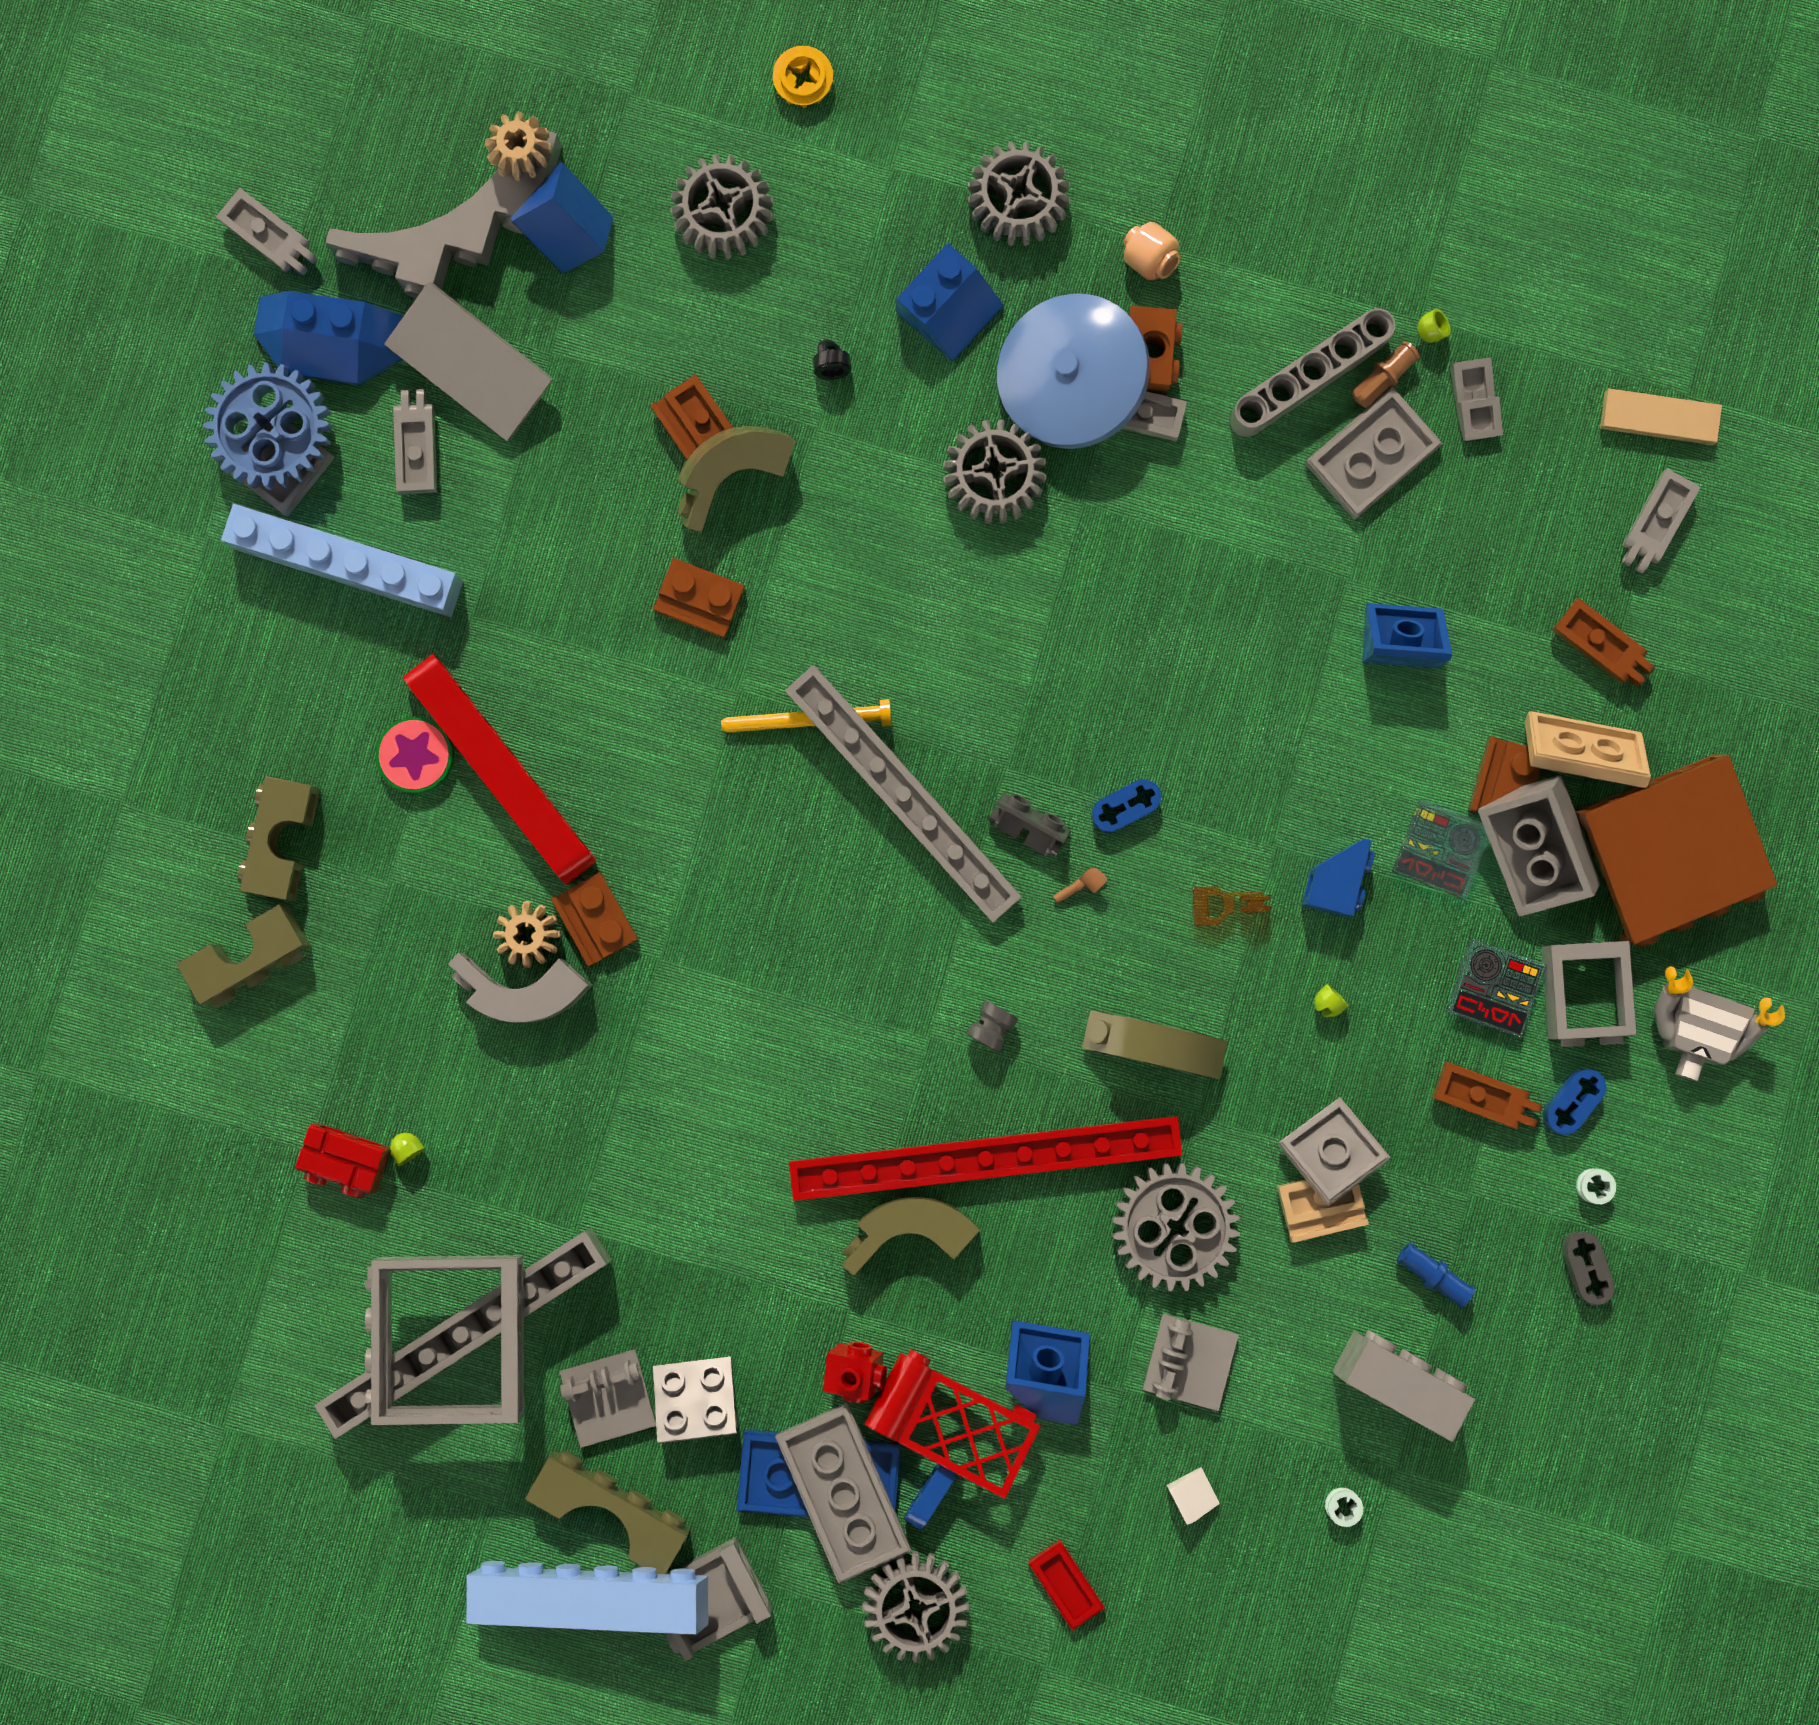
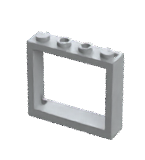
M523 1255L379 1257L372 1260L371 1267H367V1280H365L366 1291L371 1292V1308H367L365 1313L366 1332H371V1348H367L365 1353L366 1373H371V1389H367L365 1394L367 1414H371V1425L518 1423L524 1417ZM501 1269V1405L392 1406V1271Z

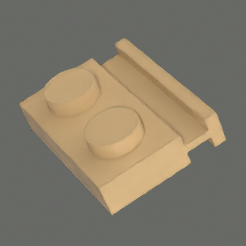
M1306 1179L1277 1186L1290 1235L1289 1239L1292 1243L1369 1225L1364 1211L1359 1184L1330 1206L1323 1202Z

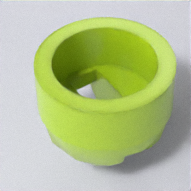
M1437 308L1423 315L1417 325L1418 336L1423 341L1429 343L1438 342L1448 337L1451 333L1447 317Z
M1328 983L1315 996V1009L1322 1011V1016L1327 1018L1336 1017L1349 1007L1344 998Z
M400 1133L393 1138L390 1150L397 1165L401 1166L421 1154L425 1147L417 1136L411 1133Z

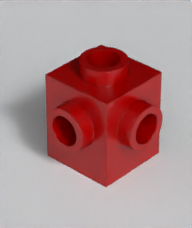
M864 1342L838 1343L827 1353L823 1392L842 1395L843 1400L851 1403L868 1401L879 1389H883L886 1382L887 1366L882 1365L884 1352L872 1350V1346Z

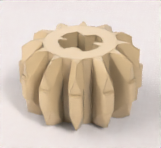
M518 111L514 121H510L507 115L502 114L501 121L503 125L500 127L490 124L489 130L493 137L485 139V146L487 150L491 151L487 156L490 164L493 166L498 165L497 170L503 177L512 172L514 179L519 182L523 172L527 171L528 175L535 179L536 171L534 167L547 168L548 163L544 156L552 154V146L547 142L550 137L547 128H539L540 123L534 115L525 121L523 113Z
M524 901L522 904V915L514 905L508 907V912L512 917L511 920L501 916L498 917L497 922L506 926L505 932H494L493 937L496 939H506V942L501 944L497 951L500 954H504L512 950L508 958L510 964L515 965L522 956L523 966L531 968L533 954L540 964H544L547 962V958L542 951L543 949L552 953L557 952L558 948L548 943L549 938H560L561 931L549 930L548 927L554 925L558 919L554 915L543 919L547 909L544 905H539L533 913L531 902ZM524 925L527 928H535L536 932L531 935L533 940L531 944L526 941L520 942L519 937L524 934L522 930Z

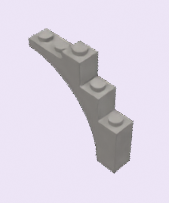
M548 131L550 137L547 142L552 146V154L544 156L548 163L547 168L534 167L536 171L535 179L531 178L526 171L523 172L522 178L518 182L514 179L512 172L503 177L496 170L493 176L470 199L448 214L423 225L388 233H355L329 228L325 243L335 255V259L342 263L356 266L359 261L370 264L373 270L393 276L396 272V280L404 289V293L410 297L417 298L428 282H432L442 290L452 256H454L453 259L456 262L466 266L475 267L476 263L488 266L501 223H503V227L523 234L510 219L557 166L562 150L557 133Z

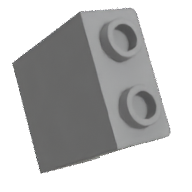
M737 1537L676 1568L695 1570V1575L708 1576V1626L696 1635L665 1634L675 1654L681 1652L684 1660L687 1661L693 1658L696 1651L754 1620L757 1624L771 1616L773 1607Z

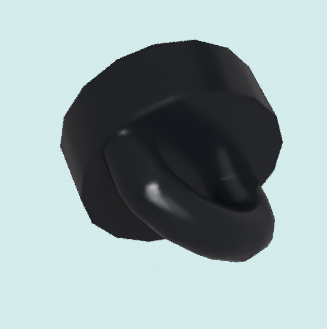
M824 339L819 342L818 354L813 357L814 374L824 380H835L847 376L852 370L850 354L842 351L839 345L832 340Z

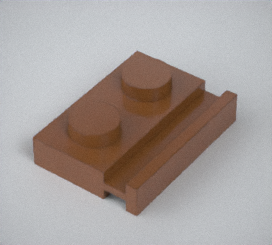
M696 374L665 394L664 398L650 405L652 411L686 460L707 439L724 430L733 428Z
M673 558L659 591L656 604L653 606V611L725 639L744 593L745 585Z
M1493 736L1487 739L1468 808L1469 812L1478 813L1479 808L1524 785L1538 781L1541 768L1530 766L1528 746L1500 740Z
M602 872L594 874L567 889L564 893L551 898L588 967L595 965V963L639 940Z

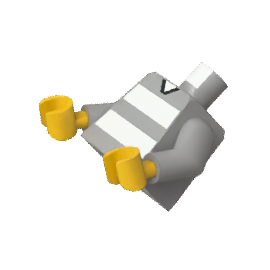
M1674 967L1666 969L1665 976L1668 984L1663 986L1653 1008L1658 1032L1663 1038V1047L1682 1053L1675 1075L1699 1082L1705 1062L1714 1065H1726L1728 1061L1736 1060L1769 1029V1026L1779 1025L1785 1019L1784 1005H1781L1774 1013L1766 1012L1772 1005L1771 998H1763L1759 1003L1760 1014H1754V1008L1692 987L1693 979L1689 969H1686L1685 975L1681 979L1675 980L1677 972Z

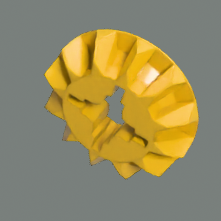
M796 46L786 50L777 59L773 68V83L777 94H780L789 105L793 103L805 108L809 104H820L822 98L827 93H830L833 82V69L829 59L818 49L810 46ZM810 65L809 75L814 83L804 82L797 89V77L792 73L802 74Z

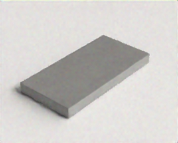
M428 282L384 343L385 346L506 441L511 440L554 381L552 377L432 282Z
M848 1402L775 1435L839 1584L912 1551Z

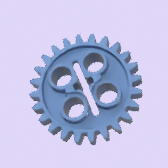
M264 363L262 373H258L252 365H248V376L245 378L237 371H234L236 383L231 385L222 380L220 383L226 391L224 395L211 394V397L218 403L217 408H205V411L214 418V421L203 424L207 431L214 433V435L205 439V443L210 447H218L212 452L211 457L217 462L223 461L220 468L225 473L229 474L234 471L233 478L237 482L242 483L247 478L248 485L254 489L257 488L261 480L264 487L268 490L273 489L275 480L284 488H288V477L291 475L299 482H302L303 478L300 470L305 468L314 473L316 470L310 462L312 458L325 459L324 455L318 450L319 446L331 445V442L322 435V432L333 430V426L329 422L322 420L331 414V411L326 406H319L325 400V397L320 392L312 393L315 389L314 383L310 379L302 382L303 375L299 371L295 370L289 376L288 369L282 364L277 368L276 373H274L273 368L268 363ZM274 392L276 397L273 404L268 407H261L263 396ZM293 402V406L287 408V404ZM295 419H303L301 430L294 434H288L289 424ZM240 420H248V427L245 432L234 435L233 430L236 423ZM267 421L273 426V429L269 432L263 427ZM249 445V450L243 451V448ZM268 446H275L276 451L273 458L269 461H261L262 451Z

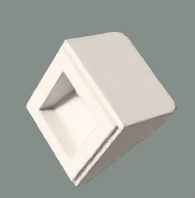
M1201 1467L1167 1484L1187 1525L1195 1522L1220 1504Z

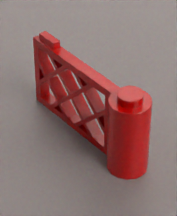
M910 1349L907 1356L899 1353L864 1425L1006 1499L1041 1427L1034 1423L1037 1415L1017 1404L1013 1411L940 1374L928 1367L931 1359ZM938 1382L953 1389L958 1406L936 1413L931 1396ZM959 1393L973 1399V1401L962 1404ZM980 1403L988 1407L993 1424L971 1431L964 1408ZM928 1404L931 1411V1415L921 1418ZM960 1410L967 1433L945 1440L938 1417ZM994 1411L1009 1419L998 1422ZM933 1419L940 1442L924 1447L910 1439L917 1424ZM1017 1422L1030 1429L1023 1445L1009 1450L1006 1449L999 1427ZM995 1429L1002 1452L980 1459L973 1436ZM969 1438L975 1461L963 1465L952 1462L946 1445ZM942 1446L945 1458L931 1451V1449ZM1019 1451L1013 1465H1011L1008 1454ZM1004 1456L1009 1473L1001 1488L986 1479L982 1463ZM977 1465L980 1476L966 1468Z

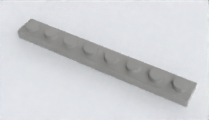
M812 665L785 690L992 922L997 920L1022 897L815 665Z

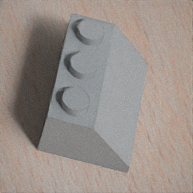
M1561 775L1524 785L1479 808V816L1519 917L1595 895L1602 880Z

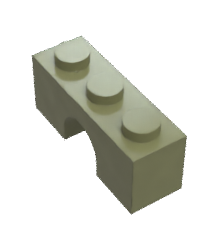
M265 776L264 784L258 786L255 794V806L258 807L256 820L250 823L247 830L246 843L250 845L247 860L241 862L238 870V882L241 883L240 891L296 902L304 864L286 860L278 850L277 841L282 830L289 825H313L320 793L319 788L308 784Z
M279 904L245 924L252 936L253 948L249 957L243 962L237 964L232 962L221 945L210 944L176 964L199 1005L213 1004L215 1008L220 1007L236 997L234 991L246 984L249 988L257 986L270 978L268 971L280 964L283 968H286L304 958L302 952L311 947V944L289 906Z

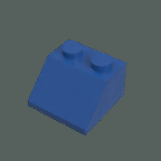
M949 243L942 248L896 298V313L951 362L964 351L1003 308V303L978 269Z

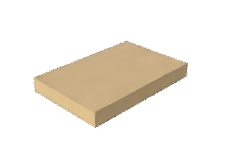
M1533 711L1528 712L1525 720L1530 766L1647 788L1651 774L1641 732Z

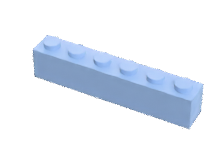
M236 504L232 505L221 541L234 550L451 618L463 584L462 579L454 572Z
M487 1561L481 1563L480 1568L467 1575L466 1624L696 1635L708 1626V1576L695 1575V1570L674 1569L671 1571V1574H656V1568L638 1567L632 1569V1573L618 1572V1567L611 1565L595 1567L594 1571H581L578 1564H562L556 1566V1569H543L542 1563L528 1562L519 1564L518 1568L505 1567V1562Z

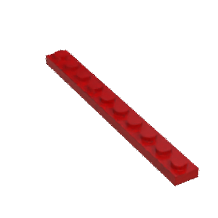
M1178 1116L793 1160L789 1161L793 1201L1183 1155Z

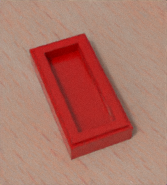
M1061 1539L1028 1560L1029 1566L1072 1631L1105 1609L1102 1601Z

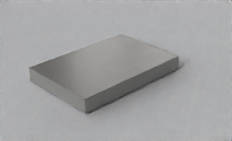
M1391 387L1308 458L1305 465L1349 515L1356 520L1441 447L1443 443L1400 394Z

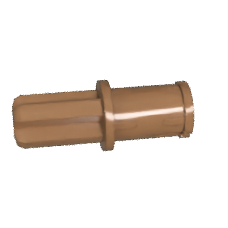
M1403 341L1383 362H1376L1373 366L1374 370L1353 389L1352 396L1355 402L1364 408L1369 407L1389 387H1395L1398 384V378L1420 359V354L1416 348L1409 342Z

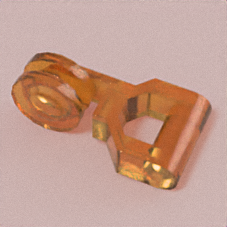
M1218 886L1192 888L1194 926H1219L1228 914H1234V897H1240V902L1247 903L1246 906L1240 907V912L1261 913L1271 911V906H1265L1264 904L1265 901L1271 900V895H1263V892L1223 893ZM1208 895H1219L1224 901V911L1219 917L1209 918Z

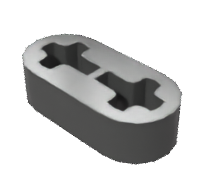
M1573 1231L1568 1234L1562 1243V1254L1575 1292L1584 1302L1593 1305L1607 1303L1613 1297L1615 1286L1601 1243L1593 1234L1587 1232ZM1579 1239L1583 1243L1590 1244L1591 1249L1585 1251L1588 1261L1586 1265L1582 1256L1573 1254V1249L1578 1247L1577 1240ZM1589 1271H1591L1595 1280L1603 1282V1286L1598 1288V1296L1591 1292H1586V1287L1591 1285Z

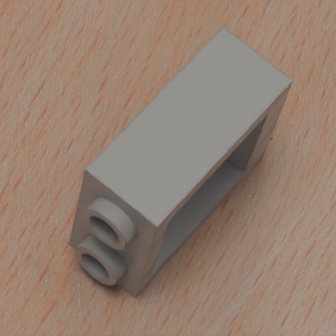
M1629 941L1541 947L1548 1039H1560L1561 1047L1585 1046L1584 1038L1599 1037L1600 1045L1624 1043L1623 1036L1636 1035ZM1613 958L1618 1026L1567 1029L1562 961Z

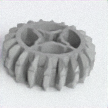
M1011 140L1005 153L996 145L993 148L994 158L984 154L981 157L982 167L975 166L972 170V176L975 180L968 182V191L973 193L968 197V206L975 208L972 212L974 221L983 220L981 224V231L983 233L988 232L992 228L995 229L993 234L995 242L999 241L1003 234L1008 236L1007 243L1009 246L1014 245L1016 237H1021L1024 246L1029 245L1030 235L1032 234L1041 242L1045 236L1044 229L1051 233L1055 232L1057 228L1055 220L1063 221L1066 212L1063 208L1069 206L1070 197L1065 193L1070 189V182L1061 180L1066 172L1064 167L1054 168L1057 160L1055 154L1048 156L1046 159L1043 158L1044 148L1042 145L1036 149L1035 153L1029 151L1030 143L1028 141L1023 143L1022 150H1016V145ZM1011 169H1022L1021 172L1016 175H1008L1003 173ZM1035 174L1047 186L1050 200L1042 197V192L1034 187L1033 179ZM1026 182L1025 196L1021 195V198H1016L1012 205L1013 191L1016 194V189L1021 190ZM988 188L996 191V196L1004 201L1002 214L992 205L987 193ZM1022 212H1029L1035 215L1026 219H1015Z
M714 154L712 158L713 164L707 165L706 161L702 158L698 160L700 168L698 171L687 166L685 172L689 180L677 178L676 185L680 191L671 193V200L676 205L670 208L671 216L677 219L674 223L676 232H684L682 239L686 245L695 242L694 249L698 254L708 247L709 257L712 259L716 258L718 250H723L725 259L729 260L732 256L731 249L737 248L738 253L744 256L746 254L744 245L746 242L753 247H757L759 242L755 234L767 235L768 228L764 223L773 220V213L768 209L774 203L773 197L766 195L770 191L768 182H760L762 176L758 169L749 172L750 166L746 159L736 166L735 157L731 154L728 156L726 163H721L719 155ZM719 182H730L739 186L727 189L722 187ZM706 187L708 190L707 199L698 204V209L691 212L696 196ZM715 195L718 196L720 203H723L725 207H728L727 212L729 219L726 218L724 211H721L719 207H716L717 202ZM753 202L752 211L748 219L738 227L735 220L736 216L746 209L745 205ZM704 224L705 227L719 225L726 232H712L701 227V225Z
M1002 419L998 420L996 430L990 429L988 420L982 421V432L980 433L975 426H968L967 432L970 439L958 434L955 437V441L960 448L949 446L947 449V455L954 460L943 462V470L951 472V474L943 478V483L947 486H955L948 492L949 499H957L962 496L963 498L959 501L957 509L962 512L969 505L973 508L970 513L972 520L978 517L980 511L984 512L986 524H991L993 514H998L1001 524L1006 523L1007 511L1009 510L1013 517L1016 519L1020 518L1022 512L1019 504L1031 510L1034 503L1028 495L1040 497L1042 489L1036 484L1045 483L1046 474L1036 471L1045 467L1046 460L1044 458H1033L1040 453V445L1034 444L1027 447L1032 438L1030 433L1023 434L1021 438L1017 437L1019 425L1017 424L1011 426L1010 432L1004 431L1005 424ZM997 445L1010 448L1022 461H1017L1016 458L1007 459L999 453ZM984 446V461L972 466V470L963 471L962 468L967 457L976 449ZM991 457L997 471H1004L1000 473L998 488L992 473H985L989 471ZM1026 472V480L1023 486L1014 495L1005 498L1004 484L1010 479L1017 478V474ZM972 482L973 486L983 485L987 487L994 500L980 497L969 488L967 483Z
M913 1551L911 1555L912 1563H906L902 1555L896 1558L898 1565L896 1568L890 1562L882 1564L883 1571L887 1575L886 1577L878 1572H873L871 1580L878 1587H865L864 1595L872 1600L862 1604V1611L873 1614L865 1619V1627H878L872 1633L871 1639L873 1642H879L886 1638L883 1645L884 1653L888 1654L896 1646L898 1647V1660L903 1661L906 1651H911L913 1662L919 1663L921 1651H926L928 1659L934 1660V1647L938 1646L944 1653L950 1650L949 1644L945 1639L946 1637L956 1642L960 1640V1633L953 1626L960 1628L967 1626V1618L958 1613L969 1611V1602L958 1600L967 1594V1588L965 1585L954 1586L960 1579V1574L957 1571L945 1576L949 1568V1563L946 1560L940 1562L938 1567L935 1568L933 1567L935 1561L934 1554L929 1553L925 1563H920L919 1552ZM913 1577L929 1579L935 1582L943 1591L937 1592L936 1589L930 1591L922 1590L917 1586ZM901 1581L904 1596L898 1602L893 1603L892 1608L883 1611V1601L886 1594L893 1585ZM910 1590L914 1599L919 1600V1605L922 1601L924 1602L922 1605L921 1622L918 1614H913V1608L910 1612L907 1611L910 1608ZM949 1602L948 1612L944 1621L937 1629L930 1632L928 1617L933 1612L940 1610V1605ZM894 1621L895 1624L908 1623L914 1627L918 1636L903 1634L893 1628L890 1622Z

